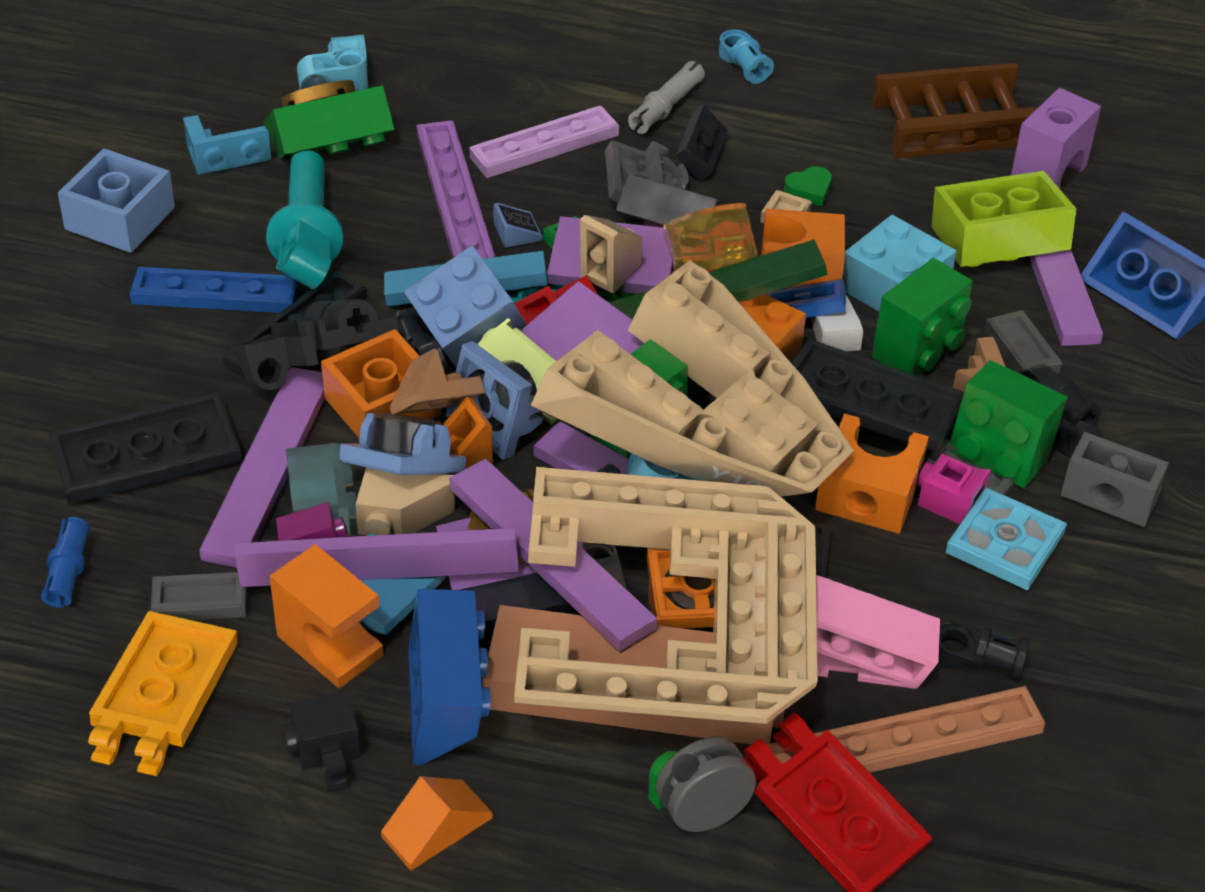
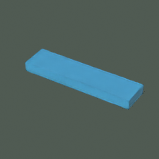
M543 251L483 259L505 291L547 285ZM444 264L384 272L386 305L412 304L404 291Z

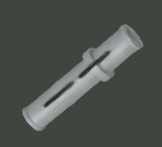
M687 62L659 90L652 91L646 95L643 104L628 117L631 129L635 130L643 123L637 133L644 134L656 121L665 119L671 113L672 107L704 79L705 73L702 66L698 64L692 71H689L695 66L696 62Z

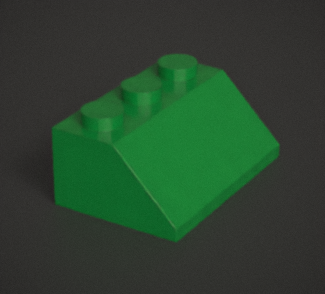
M383 85L273 109L263 121L279 159L290 157L291 160L295 154L301 151L315 152L327 149L328 155L350 150L349 144L363 141L364 147L385 142V136L394 130Z

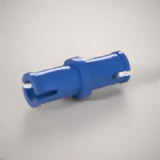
M68 517V520L64 518L61 521L56 547L48 554L47 566L49 567L45 587L41 593V599L49 606L63 608L64 604L69 606L72 601L76 577L84 569L85 558L82 554L90 532V525L84 519Z

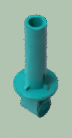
M301 151L293 156L290 163L288 205L277 211L270 219L267 226L266 241L271 254L278 260L277 270L313 290L324 280L331 262L341 251L343 230L337 217L331 211L324 208L325 163L323 158L313 151Z

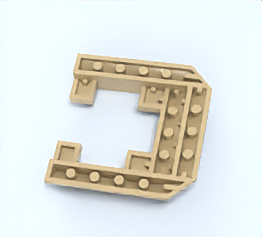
M536 467L528 563L575 567L577 542L670 550L669 575L715 578L713 643L668 640L665 668L568 660L569 631L521 628L514 703L767 724L816 687L818 677L815 526L770 487Z

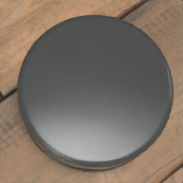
M710 737L689 744L671 757L658 776L656 791L661 802L668 809L670 816L679 828L690 832H701L716 828L736 816L751 799L756 786V777L752 768L743 759L741 752L732 741L721 737Z

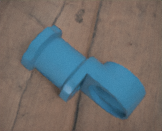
M733 29L721 34L719 42L720 58L726 62L741 66L743 76L747 81H750L751 84H759L772 74L774 62L771 58L762 54L757 40L742 30Z

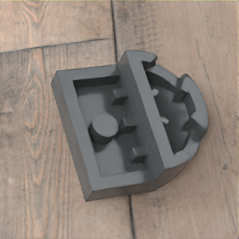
M611 140L605 150L609 199L617 203L619 202L628 174L685 189L689 181L687 169L683 163L677 167L667 157L669 150L654 141L650 143L646 151H642Z

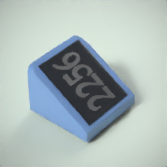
M501 203L493 204L494 226L505 248L542 241V234L531 212Z

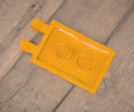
M148 611L89 712L91 725L95 727L89 736L88 743L97 746L91 756V760L111 765L118 753L122 734L126 733L142 737L135 748V755L143 757L137 767V771L157 776L162 769L168 745L184 746L238 644L237 631Z

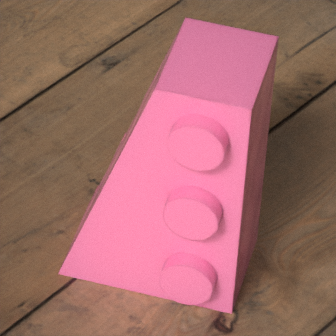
M816 575L817 676L828 677L829 670L858 674L857 681L917 689L938 664L940 619Z

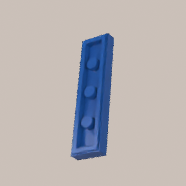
M138 267L130 291L131 304L280 313L296 301L299 282L288 275Z

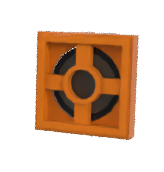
M647 548L646 558L649 572L648 604L649 608H651V613L657 618V625L713 632L715 578L669 575L670 550Z

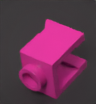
M941 454L935 464L926 462L919 473L916 484L921 487L918 506L957 524H961L973 507V503L977 501L987 487L991 470L976 469Z

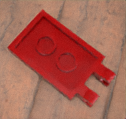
M794 712L780 722L781 730L773 736L776 743L783 750L795 754L792 758L782 764L769 746L761 739H758L745 749L744 753L747 756L743 759L752 768L756 780L761 781L758 783L754 793L847 892H874L924 850L932 840V837L828 729L817 737L808 728L805 721Z

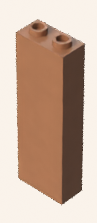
M504 605L499 607L488 654L487 674L483 678V687L490 688L491 710L700 738L721 737L732 742L753 744L758 739L769 744L772 727L781 729L779 724L783 721L784 711L767 724L514 703L521 628L569 631L568 660L665 668L668 640L713 643V632L657 625V630L619 652L582 615Z

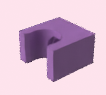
M1058 88L1021 124L1011 175L1045 171L1060 189V182L1067 166L1079 172L1087 166L1101 106L1062 88Z

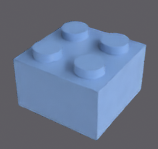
M104 148L58 192L65 230L130 253L175 208L169 170Z
M473 245L404 291L456 368L462 344L471 341L478 344L489 329L498 327L507 318L511 320L513 329L516 327L520 330L527 325L509 295Z

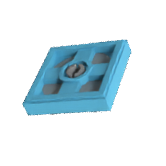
M986 487L948 541L945 553L1028 591L1064 535L1067 523Z

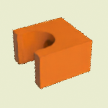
M765 209L761 255L815 239L826 263L828 275L790 287L842 280L845 260V215Z
M844 413L839 429L854 452L818 486L815 510L900 534L917 489V479L924 465L929 436L914 432L909 437L908 445L903 452L890 457L874 456L865 452L857 444L860 427L859 417Z
M316 544L312 545L269 575L277 636L340 689L384 656L383 645L359 623L360 620L380 607L379 595Z

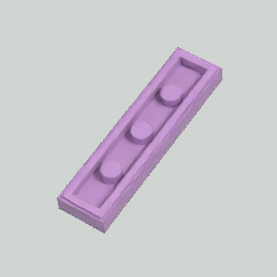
M597 106L469 147L470 159L484 176L489 178L619 136V125L602 106Z

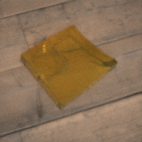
M745 203L726 204L698 210L664 224L663 235L668 244L675 271L689 260L705 270H715L758 257Z

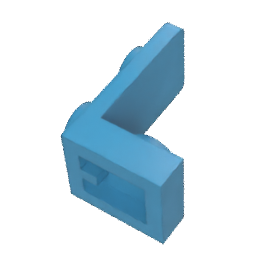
M198 115L183 118L187 149L197 175L269 161L271 159L269 132L265 126L212 136L210 129H203Z

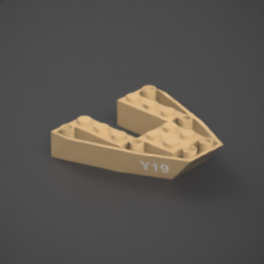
M691 260L644 295L628 331L643 343L651 339L687 364L688 377L717 398L703 410L688 399L685 394L679 392L659 377L648 366L642 364L617 345L614 340L597 330L547 368L531 403V406L660 467L699 481L768 486L780 497L813 492L854 452L804 377L727 288L712 277L707 270L697 266Z

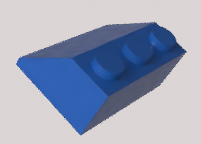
M1123 211L1081 273L1082 280L1178 340L1205 319V259Z
M417 589L408 646L413 765H424L474 739L478 734L481 717L489 716L490 688L481 686V678H485L487 674V649L479 648L478 639H483L485 614L484 611L476 610L475 591Z

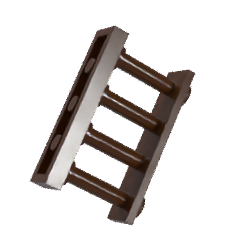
M1007 63L876 75L872 99L873 109L892 107L897 118L891 148L895 159L1017 147L1021 124L1038 108H1019L1012 96L1018 71L1017 64ZM997 98L1003 110L984 112L978 99ZM962 101L968 112L948 115L943 103ZM928 105L932 117L913 118L908 106Z

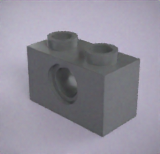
M1084 432L1070 459L1061 496L1145 527L1158 500L1169 462Z

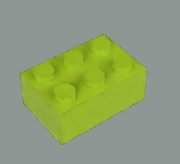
M1045 171L935 187L932 229L944 244L957 250L955 260L960 267H976L982 263L1001 260L1014 261L1020 257L1071 250L1076 207Z

